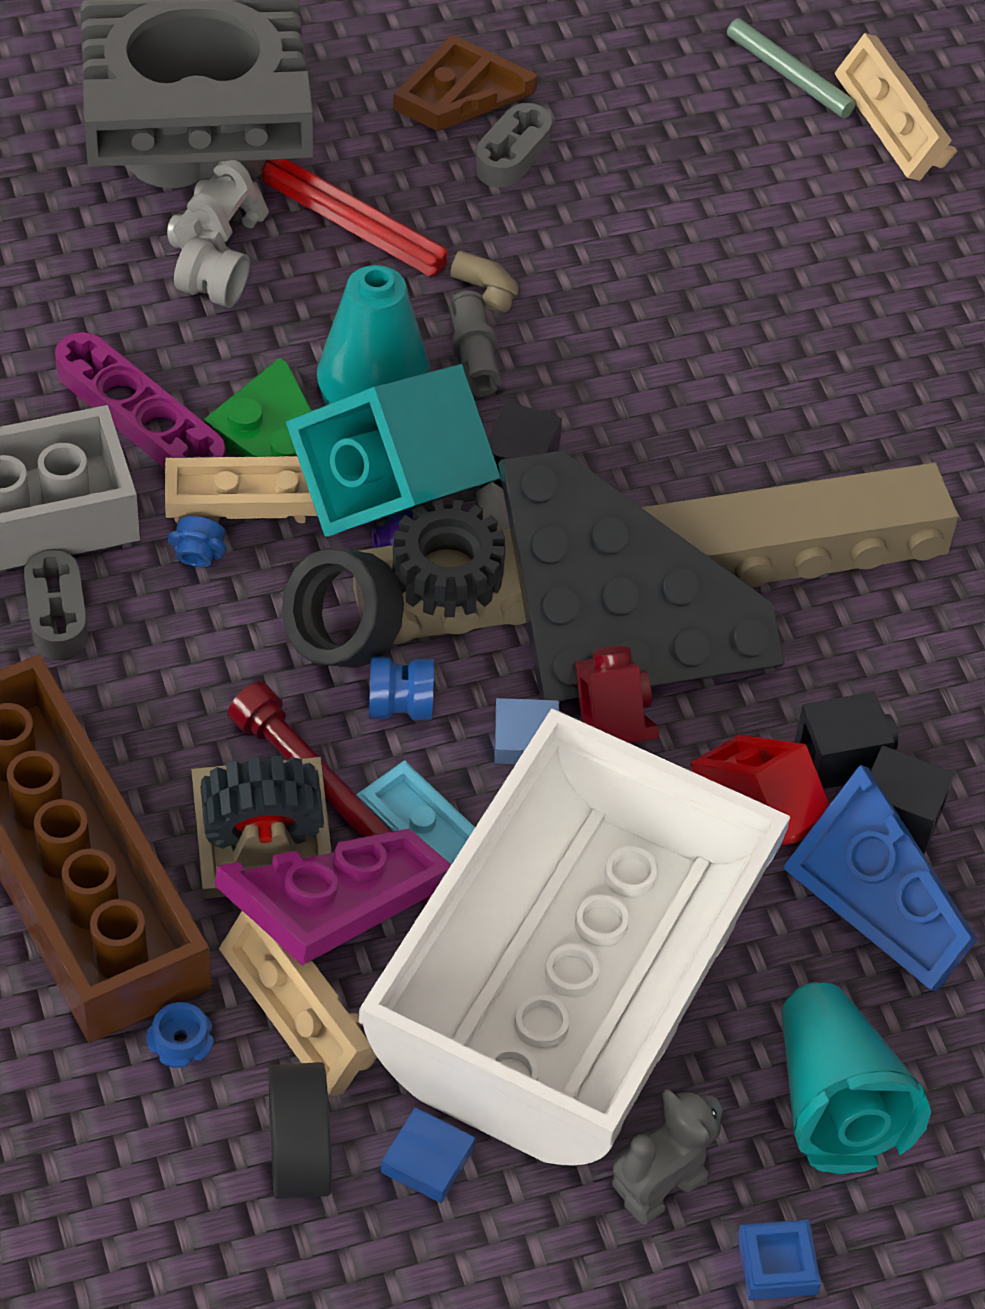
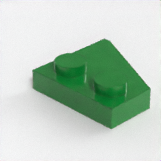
M279 358L203 419V422L220 435L224 440L225 450L235 457L297 456L286 421L312 411L287 362Z

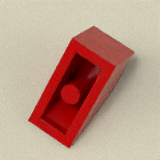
M739 734L690 762L694 773L789 815L788 829L781 845H788L805 839L813 828L812 825L817 823L830 806L806 744Z

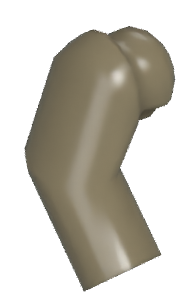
M460 250L458 251L452 264L451 277L485 288L486 291L482 296L485 307L499 313L508 312L512 306L513 297L517 298L519 292V285L514 278L497 262Z

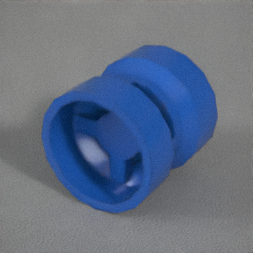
M371 656L369 719L388 720L393 714L407 713L415 721H432L434 659L415 658L409 665L396 664L390 657Z

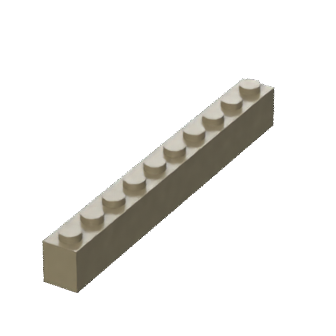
M936 462L641 507L751 588L768 582L800 577L810 579L825 573L857 568L872 569L882 564L913 559L929 560L938 555H945L949 553L958 520V514ZM510 527L497 529V531L503 530L505 536L504 547L506 549L502 585L498 594L493 592L492 602L484 607L477 601L476 612L465 615L462 606L456 607L455 617H444L445 608L436 606L432 616L423 613L422 600L414 608L406 602V592L402 593L404 600L402 627L394 644L440 634H463L473 629L503 624L521 625L527 623ZM393 545L358 550L359 552L374 554L389 564L392 569ZM451 549L437 550L425 556L430 562L443 567H457L472 561L468 555ZM353 575V590L362 620L364 600L361 586Z

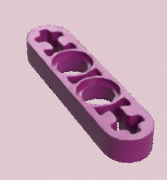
M79 332L65 336L57 343L55 349L58 378L63 385L91 408L108 405L115 428L163 468H165V458H189L188 451L195 456L194 458H204L207 455L209 457H226L224 440L218 433L100 337L91 333ZM92 360L93 367H91L87 362ZM115 386H128L136 392L132 397L124 400L111 399L105 394L110 388ZM160 417L167 418L175 424L165 432H152L144 427L147 421Z

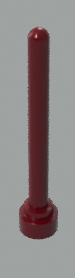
M258 681L247 686L230 704L228 717L245 735H255L258 739L266 738L287 760L292 757L299 759L319 757L284 721L286 713L282 709L283 701L265 682ZM321 759L325 800L362 838L392 832ZM431 896L423 899L422 901L425 904H427Z

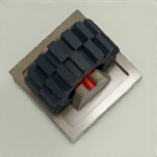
M271 755L269 761H260V756L248 757V763L241 764L234 760L226 763V766L191 769L203 899L227 897L215 886L218 866L240 862L243 868L248 870L272 865L273 856L277 854L297 851L303 859L331 853L321 757L304 759L292 757L289 760H283V756Z

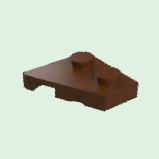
M451 34L393 94V110L436 131H440L533 95L537 91L538 74Z

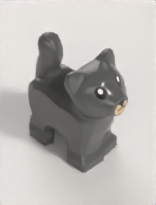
M669 1089L664 1090L662 1099L665 1121L655 1129L643 1135L638 1134L633 1137L630 1145L616 1157L613 1163L614 1177L612 1186L625 1200L624 1207L641 1224L647 1225L665 1211L663 1199L676 1185L685 1192H691L707 1180L709 1173L703 1165L706 1159V1145L716 1140L720 1135L723 1113L720 1103L714 1096L696 1095L690 1092L674 1094Z

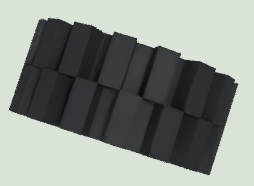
M442 499L431 501V512H427L421 504L413 508L412 519L405 515L399 522V531L395 530L393 538L392 571L400 582L402 593L406 592V602L413 608L422 600L423 613L432 616L436 606L445 608L444 617H455L456 607L462 606L465 615L476 612L477 601L486 607L492 602L493 592L498 594L504 572L505 536L503 530L497 531L498 521L492 515L483 520V508L475 504L468 513L463 511L464 501L453 499L452 509H444ZM451 549L468 555L472 561L457 567H443L430 562L425 556L437 550Z

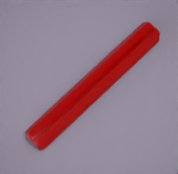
M270 159L263 165L262 180L265 184L429 277H436L445 268L448 262V250L430 238L289 159Z

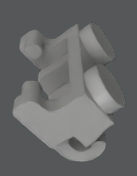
M236 160L219 161L213 169L214 174L210 179H202L197 183L194 196L187 204L188 209L186 212L174 215L169 221L167 235L173 247L183 249L191 237L197 236L212 242L215 249L221 253L229 250L230 248L225 244L233 233L229 220L239 207L246 212L242 218V223L245 227L253 228L257 222L264 221L269 214V210L257 182L252 181L247 169Z

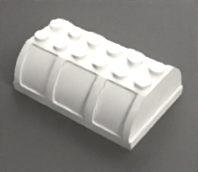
M551 709L360 1007L359 1023L363 1024L371 1048L389 1073L418 1100L543 1162L559 1165H583L601 1159L612 1147L621 1131L624 1120L656 1063L661 1059L675 1035L678 1024L715 958L720 954L730 937L736 921L756 885L780 848L788 829L790 816Z

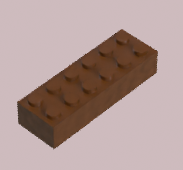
M35 655L0 669V880L88 1044L157 1014L163 1007L169 1004L184 1002L211 990L209 946L41 655Z

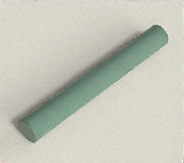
M737 18L730 24L727 30V35L841 118L844 119L853 112L856 101L742 19Z

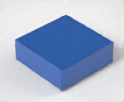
M415 1107L382 1159L381 1173L442 1203L474 1151L476 1137Z
M809 1219L740 1225L737 1237L748 1300L818 1295L821 1281Z

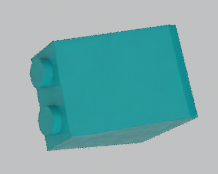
M462 364L375 386L286 421L325 537L413 509L421 504L425 505L431 503V501L464 492L501 478Z

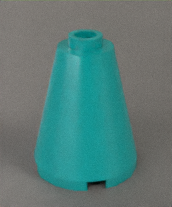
M380 265L366 266L356 270L347 281L317 367V381L321 390V397L326 406L375 386L431 372L405 280L392 268Z
M813 982L796 989L785 1001L781 1010L794 1138L801 1154H805L810 1165L818 1171L835 1174L864 1172L878 1167L879 1163L876 1156L896 1146L900 1156L910 1149L927 1129L931 1109L924 1088L839 986L831 983Z

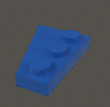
M860 765L783 866V869L930 990L938 991L978 938L868 767Z

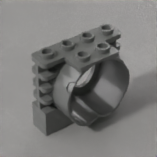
M85 0L81 4L83 102L88 167L125 166L138 179L150 185L163 188H179L194 184L202 179H210L214 174L213 169L219 161L236 160L247 169L253 180L263 173V165L270 159L313 158V111L308 71H306L298 0Z

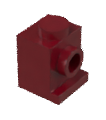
M611 646L593 651V659L575 662L583 723L627 743L659 738L658 726L644 714V708L651 707L652 704L650 681L646 671L639 670V666L632 661L630 647Z

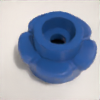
M185 516L180 518L176 531L169 533L167 538L168 543L174 546V550L177 552L176 558L182 563L194 567L210 566L212 560L221 559L227 550L225 543H223L225 529L217 522L203 517Z
M186 1002L169 1004L156 1014L153 1025L147 1031L146 1041L150 1052L159 1055L160 1061L164 1065L173 1068H184L193 1060L202 1061L211 1052L214 1043L213 1037L210 1036L212 1024L209 1018L193 1004ZM179 1034H185L187 1039L183 1042H178L174 1037Z

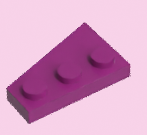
M404 829L338 842L333 853L303 859L297 851L277 854L273 856L272 865L245 870L240 862L221 865L217 867L215 886L303 966L431 896L451 864L412 830Z

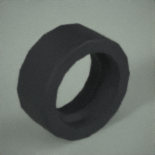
M325 548L309 554L293 570L284 589L282 616L286 635L299 654L315 664L359 668L371 664V656L382 657L393 646L402 627L404 600L400 582L389 564L372 553ZM342 571L352 572L360 584L364 607L362 620L355 635L344 645L333 643L325 630L322 610L324 596L331 582Z
M323 1062L270 1065L268 1069L274 1197L275 1199L329 1196L332 1191V1164L325 1064Z

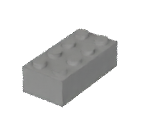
M108 405L0 427V570L26 565L31 557L46 550H60L70 555L140 541L137 494Z

